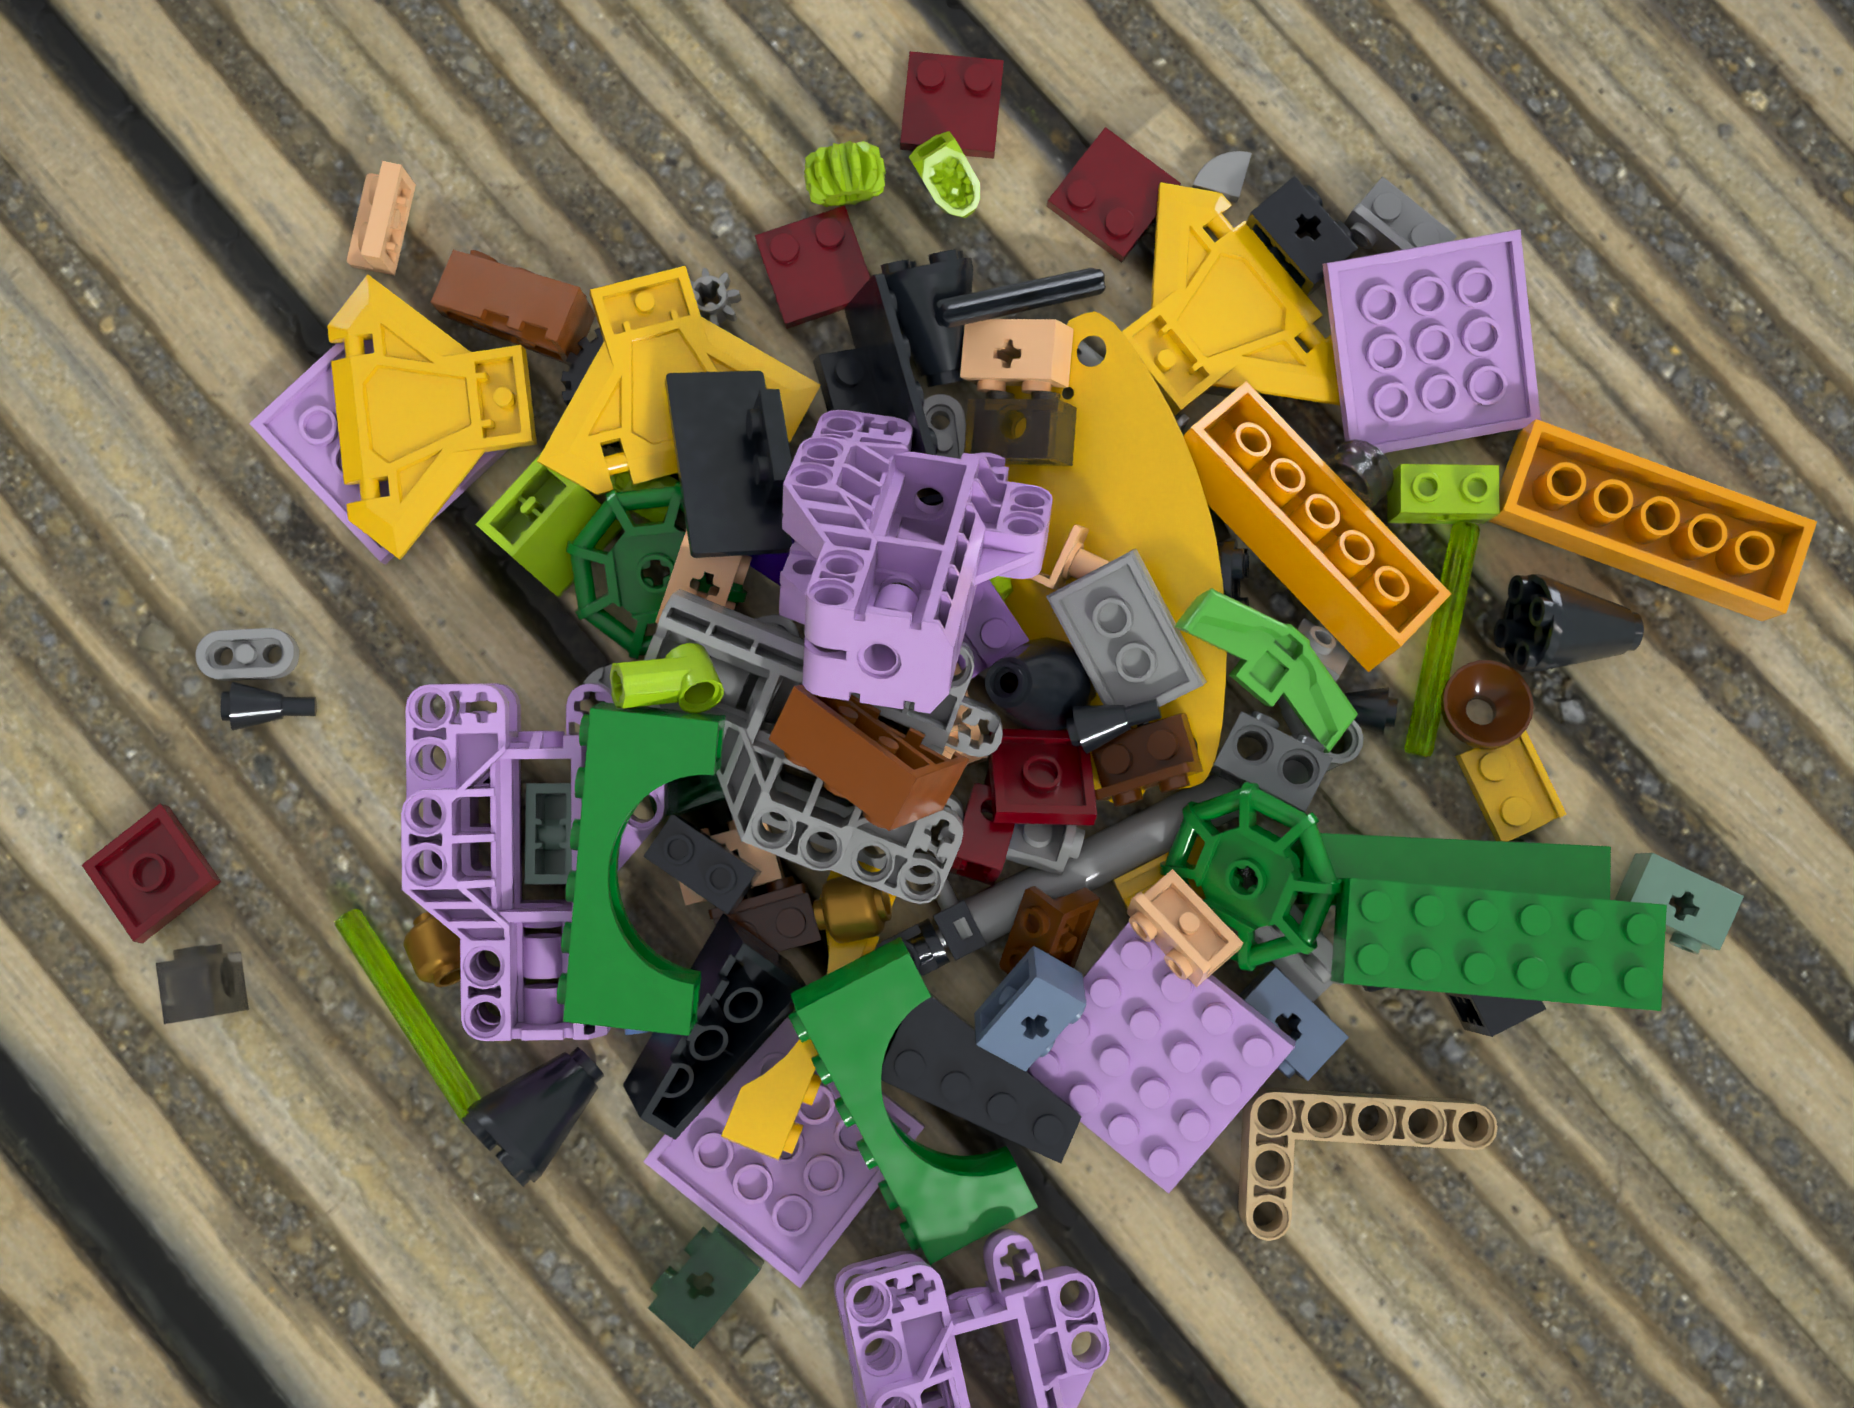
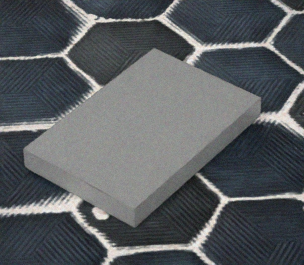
M1136 548L1046 596L1103 705H1125L1127 707L1157 699L1159 706H1162L1203 686L1207 682L1180 630L1175 628L1176 623Z

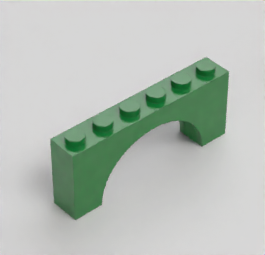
M599 702L590 708V715L584 714L582 716L579 744L580 746L587 747L585 767L578 768L575 779V798L582 799L581 819H574L570 835L571 850L578 851L576 871L570 870L566 884V901L573 902L572 922H566L564 925L561 940L562 953L569 954L567 973H561L557 988V1003L564 1005L563 1022L689 1036L697 1022L701 971L691 970L666 960L648 946L637 933L621 899L618 883V856L626 826L635 809L648 794L675 779L694 775H714L721 768L725 715L688 713L652 707L622 709L616 708L614 703Z
M901 937L790 994L796 1011L788 1015L802 1043L809 1039L812 1040L818 1052L816 1056L811 1058L814 1067L825 1086L834 1082L841 1097L834 1100L835 1106L847 1128L854 1124L857 1125L863 1138L858 1140L856 1145L869 1170L878 1166L885 1180L879 1182L878 1186L890 1210L892 1211L898 1207L902 1210L906 1221L899 1225L912 1251L922 1248L931 1265L1038 1208L1007 1146L985 1154L969 1156L938 1152L920 1144L907 1135L886 1110L881 1089V1074L889 1041L902 1020L920 1003L931 997Z

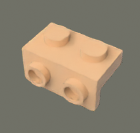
M1173 869L1144 894L1138 892L1131 899L1126 912L1130 916L1129 923L1136 934L1146 942H1150L1153 939L1165 954L1164 960L1170 970L1182 980L1188 978L1196 988L1238 952L1243 945L1239 937Z

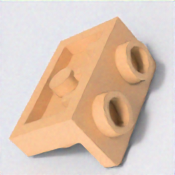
M382 161L379 175L373 173L366 175L347 256V263L353 268L395 276L416 186L401 164Z

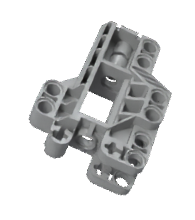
M682 589L672 593L662 611L656 633L652 637L644 660L665 658L672 649L686 643H698L704 646L709 656H711L710 659L724 687V695L715 707L701 713L726 716L721 768L716 774L741 841L812 870H832L912 903H929L937 898L962 843L964 811L959 799L951 794L946 803L950 808L945 806L942 811L888 831L870 823L864 817L863 811L849 800L828 791L822 786L823 780L819 777L813 783L788 773L784 764L815 775L807 768L790 762L785 757L784 751L769 740L775 723L767 721L783 677L803 684L804 639ZM963 641L959 654L965 659L966 667L960 674L953 676L949 695L930 714L914 711L915 702L905 701L903 709L872 705L881 710V716L912 727L925 734L921 744L941 755L943 754L944 747L948 746L970 756L983 757L996 751L1001 744L1003 731L1000 716L989 708L988 705L964 696L973 676L974 656L968 644ZM750 673L758 675L759 678L745 708L738 705ZM851 693L853 696L860 699V694ZM678 703L660 704L662 709L683 711ZM960 705L968 707L962 714V722L976 726L980 719H987L988 730L993 732L991 736L982 734L979 741L971 739V729L958 723V739L949 736ZM940 819H944L947 821L942 824L938 833V840H941L939 844L931 838V828L933 825L936 826ZM762 822L785 832L779 834L771 833L765 829ZM810 842L833 851L829 853L818 852L812 847ZM877 846L885 853L872 855L864 847ZM921 848L923 851L927 852V850L929 849L934 853L936 858H934L930 854L915 853L914 851L916 849ZM858 861L878 868L880 871L868 872L860 866ZM917 865H924L932 871L921 874L911 868ZM906 880L922 885L932 883L933 881L935 883L930 889L920 892L910 888Z

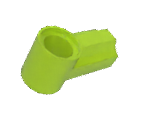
M698 643L679 645L662 659L612 663L609 676L611 696L616 708L623 709L678 703L685 712L701 713L715 707L724 695V687L705 647Z

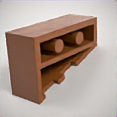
M453 249L431 300L432 305L443 317L515 345H522L528 350L567 365L566 359L570 352L576 355L580 352L581 348L577 343L584 336L587 337L596 316L586 299L587 296L580 287L544 277L520 267L514 268L498 263L489 255L476 250H471L470 254Z
M803 684L794 686L769 737L771 742L784 751L785 757L790 762L807 768L823 780V784L828 791L839 797L846 798L863 811L864 817L870 823L888 831L944 809L970 760L969 758L955 751L951 759H948L921 744L925 734L910 727L905 735L877 720L881 710L870 704L860 703V699L852 694L849 701L814 695L807 691Z

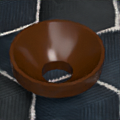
M1477 660L1459 668L1448 679L1441 697V714L1450 732L1461 742L1479 749H1496L1518 739L1528 728L1534 709L1533 696L1523 677L1513 668L1492 660ZM1479 699L1487 702L1493 711L1492 721L1485 725L1476 724L1471 721L1466 713L1469 701Z

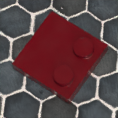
M909 51L900 150L914 151L916 147L932 137L950 131L965 156L994 159L1004 60Z
M1105 127L1047 201V207L1122 263L1157 218L1158 186L1160 182L1181 186V183Z
M845 205L755 235L756 243L786 329L845 310L848 303L870 279Z
M1002 729L1001 744L996 751L988 755L993 823L1094 825L1097 817V807L1090 753L1086 754L1082 746L1074 747L1068 731Z
M161 803L82 864V867L132 941L142 944L221 882L171 808Z

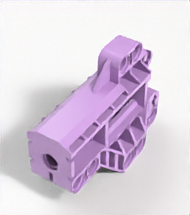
M848 410L828 411L819 418L812 437L804 440L799 445L783 483L782 529L795 541L790 547V554L783 571L780 572L779 615L805 625L803 686L810 693L821 697L849 701L851 693L860 694V703L903 709L905 701L915 702L914 711L930 714L949 695L977 584L996 576L1027 579L1040 573L1048 540L1053 501L1052 495L1049 491L1039 486L1007 481L1009 467H1005L1006 459L999 455L982 452L975 454L963 453L961 459L911 452L913 427L903 419ZM923 488L935 489L942 495L943 502L936 506L926 505L920 501L917 492ZM892 583H903V584L908 585L910 588H908L907 586L901 585V584H892Z
M589 683L580 685L572 690L566 704V735L564 731H521V704L519 696L514 689L504 684H429L420 686L412 691L407 699L406 801L401 812L402 890L460 938L461 1021L467 1034L476 1040L511 1041L512 1039H521V1041L563 1040L564 1038L589 1040L607 1035L612 1028L563 1022L564 1005L557 1003L558 983L526 985V978L550 979L560 977L562 972L567 973L569 954L562 953L561 951L562 934L536 933L525 935V927L553 928L562 926L563 933L565 923L572 922L573 902H567L566 899L522 900L521 759H571L572 829L574 819H581L582 799L575 798V779L578 768L585 767L587 750L586 746H580L579 732H575V723L580 725L582 716L584 714L590 715L588 711H581L580 702L589 699L590 691L595 692L597 700L614 703L611 689L605 685ZM425 695L421 717L418 712V703L421 697ZM437 695L442 697L446 706L442 719L438 718L433 711V701ZM455 696H456L457 699L459 700V704H460L459 712H458L457 715H456V712H457V703H456V698H455ZM470 702H496L497 712H470ZM436 746L442 748L446 755V764L443 769L434 762L433 753ZM421 750L423 755V769L420 767L418 761L419 753ZM668 783L649 794L654 798L657 805L656 814L652 819L643 820L632 814L620 845L618 871L666 815L668 809ZM490 796L491 824L479 823L478 797ZM422 800H423V820L421 819V817H420V815H419V806H420V803L422 802ZM479 842H491V866H483L479 862ZM572 850V870L576 871L578 851ZM422 852L424 857V872L420 868L419 864L420 855L422 854ZM485 950L497 955L500 967L493 966L488 962ZM485 1002L496 1005L501 1016H495L490 1013L486 1008Z
M999 1229L993 1232L985 1241L983 1258L988 1280L985 1281L986 1287L966 1288L947 1297L940 1275L921 1257L910 1251H898L843 1267L835 1278L834 1294L852 1372L853 1391L857 1408H971L955 1335L1002 1323L1021 1408H1077L1094 1371L1105 1363L1110 1352L1109 1338L1098 1291L1094 1282L1088 1276L1069 1266H1058L1041 1271L1038 1254L1035 1252L1032 1243L1023 1235L1010 1229ZM1009 1244L1019 1249V1253L1012 1256L1014 1271L1020 1275H1014L1012 1268L1000 1260V1257L1008 1254L1007 1245ZM883 1267V1269L875 1271V1269ZM855 1274H862L852 1279L844 1293V1285L848 1278ZM894 1278L893 1282L885 1283L887 1280ZM1077 1280L1080 1288L1078 1298L1069 1305H1062L1060 1301L1061 1288L1065 1283ZM871 1286V1292L865 1300L853 1302L855 1293L860 1288ZM1089 1331L1091 1335L1090 1347L1081 1355H1073L1071 1348L1073 1339L1077 1334ZM882 1338L881 1345L877 1350L865 1353L871 1341ZM937 1384L938 1391L922 1393L924 1389Z

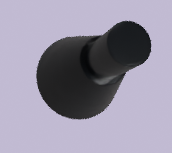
M232 682L230 691H223L221 694L222 721H230L231 729L234 731L283 719L284 716H316L317 699L316 697H284L280 693Z
M1389 687L1344 693L1358 713L1354 720L1361 728L1383 736L1385 726H1395L1398 698L1389 697Z
M1157 699L1127 707L1125 705L1073 706V716L1066 718V725L1072 745L1074 747L1082 746L1084 752L1088 754L1131 729V726L1160 719L1162 714Z

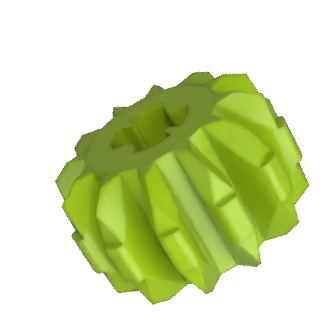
M848 141L841 144L833 143L829 147H819L805 158V185L813 203L824 207L856 205L862 201H870L873 197L879 196L884 191V174H886L884 159L881 158L879 147L868 142L853 143Z

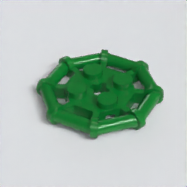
M676 482L675 486L623 492L613 489L605 493L606 500L574 541H568L566 552L570 554L578 605L575 613L579 620H587L629 652L628 657L637 660L639 656L646 655L653 635L645 636L647 626L656 621L686 530L675 524L679 509L684 513L679 482ZM668 507L665 521L635 524L629 513L631 510ZM617 518L625 531L609 552L595 548L594 546ZM651 560H660L662 566H668L670 569V574L664 576L663 584L654 585L652 577H644L643 569L650 567ZM591 561L604 564L608 592L597 598ZM704 572L701 579H696L700 582L698 591L708 594L710 587L715 586L713 581L708 580L707 572ZM733 582L727 600L736 603V607L739 602H745L748 592L743 589V585ZM612 603L620 608L621 606L632 614L631 617L638 621L635 633L603 608Z
M1245 782L1242 788L1199 803L1190 801L1182 809L1184 817L1166 861L1160 863V874L1165 876L1173 869L1189 886L1188 879H1194L1196 886L1202 887L1206 897L1203 901L1226 925L1238 931V937L1243 942V945L1230 959L1237 962L1241 970L1253 971L1256 965L1297 953L1308 955L1313 952L1318 946L1316 938L1336 894L1342 892V880L1338 879L1335 875L1317 827L1319 822L1317 816L1313 812L1306 814L1260 790L1257 783ZM1239 810V826L1219 832L1211 823L1212 819ZM1257 811L1285 825L1290 830L1281 838L1256 825ZM1199 835L1204 840L1205 845L1197 864L1192 865L1187 860ZM1299 838L1314 878L1302 877L1300 874V859L1291 850V846ZM1238 868H1252L1255 871V876L1258 878V885L1254 884L1248 890L1242 887L1243 878L1237 874ZM1299 891L1313 893L1303 919L1298 924L1290 915ZM1275 924L1285 935L1259 944L1255 941V930L1267 925Z

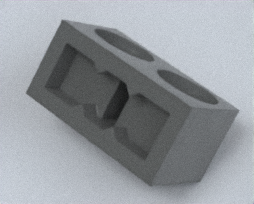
M1241 711L1210 772L1242 788L1245 782L1257 783L1260 790L1305 813L1333 758L1323 753L1325 747L1318 741L1302 734H1298L1295 739L1277 730L1280 724L1273 718L1257 711H1253L1251 715ZM1245 737L1256 739L1263 748L1262 758L1256 761L1244 759L1237 749L1238 740ZM1290 760L1302 763L1308 772L1307 782L1304 784L1289 782L1283 774V764Z

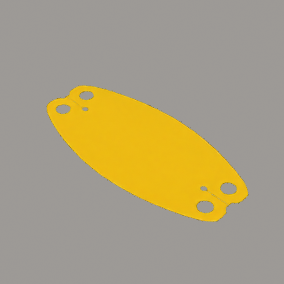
M1095 311L1081 314L1067 323V326L1074 329L1069 387L1074 391L1073 397L1070 399L1063 398L1062 391L1066 387H1051L1050 395H1033L1021 392V386H1006L1005 394L993 395L989 453L1006 459L1005 467H1009L1007 481L1039 486L1049 491L1052 495L1053 501L1048 540L1041 572L1051 576L1075 524L1089 529L1083 543L1084 550L1111 562L1135 548L1137 549L1175 623H1177L1196 597L1210 588L1224 594L1218 546L1207 500L1197 469L1176 419L1136 349L1116 324L1104 315ZM1097 336L1106 345L1105 358L1096 366H1085L1077 357L1078 346L1084 338ZM1020 356V357H1012V360H1013V359H1020L1021 356ZM1070 577L1068 580H1066L1064 586L1070 584L1071 582L1077 579ZM1011 578L1013 591L1006 598L1005 604L1028 639L1034 640L1048 637L1071 644L1046 597L1058 589H1052L1030 578ZM1180 630L1207 682L1203 686L1160 706L1162 718L1149 721L1148 724L1180 713L1187 714L1193 737L1197 742L1198 755L1203 772L1188 776L1190 785L1183 788H1191L1202 784L1206 780L1216 760L1223 724L1227 652ZM1096 693L1090 705H1103L1098 693ZM1137 725L1131 726V729L1136 728V727H1138V726H1137ZM1090 752L1094 789L1097 790L1102 787L1092 752Z

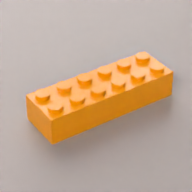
M1247 381L1184 434L1183 437L1197 469L1207 504L1367 672H1370L1398 650L1451 595L1446 587Z
M1535 419L1518 432L1499 486L1500 514L1489 520V522L1759 621H1765L1787 613L1817 524L1815 520Z

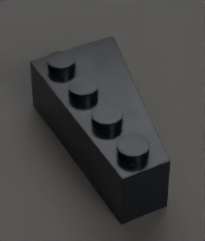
M724 913L691 967V970L701 971L697 1022L689 1036L653 1032L623 1083V1087L640 1119L674 1140L680 1136L782 1024L788 1015L793 1012L795 1007L790 994L806 986L789 960Z
M929 991L931 997L915 1007L900 1023L883 1060L881 1080L1061 1164L1082 1116L1028 1071L1025 1072L977 1046L975 1028Z

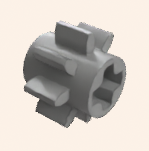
M703 268L702 277L698 278L695 282L690 280L701 317L717 326L726 319L736 321L737 317L731 308V304L741 301L739 290L732 289L726 291L730 285L728 273H723L718 279L717 277L710 276L708 270ZM718 294L720 302L717 305L709 302L704 307L702 299L705 296L713 299Z

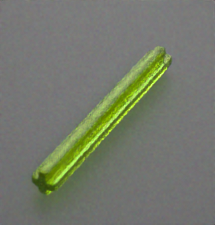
M1457 521L1451 528L1440 580L1451 595L1433 613L1404 748L1405 752L1412 756L1427 758L1431 757L1434 751L1441 718V697L1450 676L1480 535V527L1473 523Z
M352 909L347 911L335 921L336 928L459 1120L464 1124L461 1119L468 1114L466 1109L475 1101L481 1099L479 1093L361 910Z

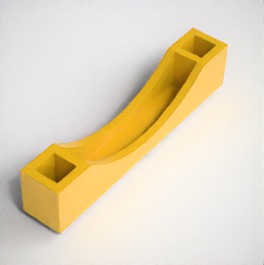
M858 861L860 866L868 872L880 871L878 868ZM831 870L827 881L844 875ZM889 894L892 908L896 896ZM826 929L829 956L827 974L874 951L880 937L875 936L848 943H838ZM799 1039L789 1053L765 1074L741 1087L721 1137L777 1161H779L783 1151L793 1154L804 1126L795 1122L802 1103L812 1106L822 1082L819 1075L814 1074L816 1069L811 1058L816 1056L818 1052L811 1039L803 1043Z

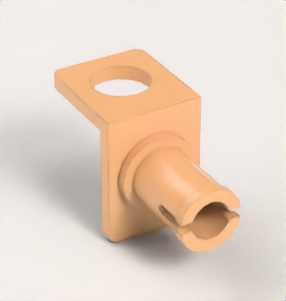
M1075 524L1051 576L1040 571L1038 575L1030 579L1052 589H1060L1064 587L1066 580L1070 577L1079 579L1110 561L1084 550L1083 543L1089 529Z

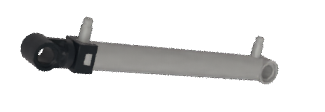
M1282 695L1277 702L1281 708V714L1292 733L1290 736L1296 739L1298 734H1302L1313 739ZM1353 720L1343 734L1345 742L1341 753H1324L1333 758L1326 772L1350 762L1360 753L1364 737L1360 726L1355 720ZM1263 749L1244 759L1249 761L1261 759ZM1290 760L1283 764V774L1289 782L1293 784H1304L1307 782L1308 772L1302 763ZM1213 774L1207 777L1202 784L1185 788L1084 839L1078 859L1069 857L1062 875L1028 867L960 902L949 881L946 879L941 892L935 898L941 909L940 912L933 915L939 929L935 931L928 918L883 940L875 947V950L901 937L922 977L950 963L944 950L945 948L949 947L956 961L1010 933L1025 889L1036 886L1054 900L1059 896H1066L1084 887L1093 891L1169 852L1184 817L1182 809L1190 801L1199 803L1234 791L1240 787ZM1239 810L1212 819L1211 823L1217 828L1239 817Z

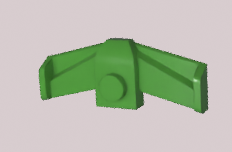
M1210 588L1196 597L1175 625V628L1239 658V662L1229 673V676L1263 705L1273 707L1281 695H1283L1313 739L1325 747L1323 753L1331 751L1358 715L1310 646V640L1292 624H1284Z

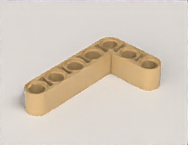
M1271 1087L1259 1088L1242 1110L1239 1217L1245 1227L1262 1240H1277L1288 1231L1292 1219L1295 1139L1479 1150L1489 1146L1495 1139L1498 1129L1496 1118L1485 1106L1464 1099ZM1266 1100H1277L1280 1106L1278 1119L1269 1125L1260 1124L1257 1116L1259 1106ZM1325 1102L1329 1108V1119L1325 1125L1319 1128H1312L1308 1123V1112L1316 1103ZM1374 1105L1379 1113L1378 1123L1371 1130L1362 1131L1358 1124L1359 1113L1363 1108ZM1424 1108L1428 1114V1124L1422 1132L1412 1134L1408 1125L1409 1117L1415 1110ZM1473 1111L1477 1116V1128L1473 1134L1462 1137L1459 1132V1121L1464 1114ZM1264 1151H1275L1278 1157L1276 1169L1268 1175L1258 1174L1255 1168L1257 1157ZM1269 1201L1274 1203L1276 1214L1272 1222L1262 1226L1256 1225L1253 1221L1255 1208L1262 1202Z

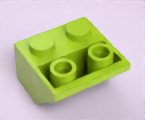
M539 455L475 525L560 598L574 583L570 554L566 552L568 541H574L601 504L580 485L538 463ZM617 519L594 546L595 548L604 550L623 529Z

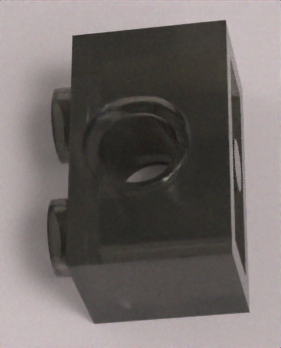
M1004 391L986 392V399H968L964 453L975 454L982 452L996 454L1006 459L1005 465L1072 466L1077 407L1061 401L1059 393L1049 391L1031 392V399H1015L1014 393ZM1025 417L1026 429L1020 437L1016 438V425Z
M222 944L201 945L173 950L174 960L156 963L164 1025L249 1010L241 951L223 953Z

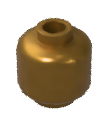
M847 876L826 881L822 887L821 899L814 900L813 903L818 928L820 930L827 929L831 937L838 943H848L875 937L884 930L885 921H890L892 918L891 902L887 892Z
M429 912L419 915L413 921L414 927L406 934L403 941V946L415 974L420 981L434 983L436 987H446L461 981L460 938Z

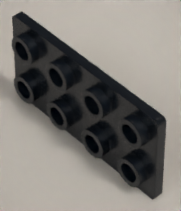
M883 273L873 274L845 307V314L855 349L820 354L813 361L827 412L848 410L903 419L913 427L911 452L936 455L938 451L935 432L932 428L928 427L923 410V389L920 383L914 379L909 362L911 357L910 344L907 337L901 334L896 317L897 300L895 293L891 288H888Z
M761 371L667 374L665 387L691 556L694 558L788 553L792 540L791 536L782 529L783 483L792 460L780 389H766L764 374Z

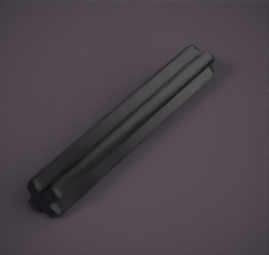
M1087 268L942 299L935 304V319L939 326L951 328L1100 295L1106 288L1104 282L1105 274L1101 269Z

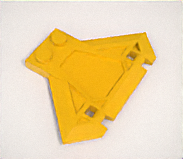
M1160 182L1158 186L1151 309L1122 332L1143 360L1173 415L1176 416L1212 386L1237 389L1246 381L1261 394L1340 406L1332 336L1329 335L1325 338L1313 324L1323 316L1318 308L1282 267L1275 256L1270 253L1255 232L1249 228L1246 221H1243L1235 228L1231 225L1223 213L1232 205L1222 193ZM1208 227L1218 240L1214 242L1204 228ZM1297 336L1310 350L1308 353L1295 340Z
M686 266L590 289V298L604 342L537 462L596 495L612 491L613 486L610 476L622 472H629L633 485L678 473L665 387L666 375L669 373L763 372L766 389H780L789 443L821 385L701 317ZM619 441L622 452L604 457L601 446Z
M367 274L327 325L329 342L344 343L346 357L331 361L344 484H359L361 501L346 504L347 516L352 524L401 560L485 452L537 445L526 349L522 345L470 352ZM373 339L374 353L365 354L364 340ZM388 481L390 496L381 497L379 482Z

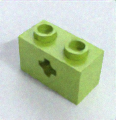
M1400 464L1387 476L1388 523L1485 524L1500 514L1499 465Z

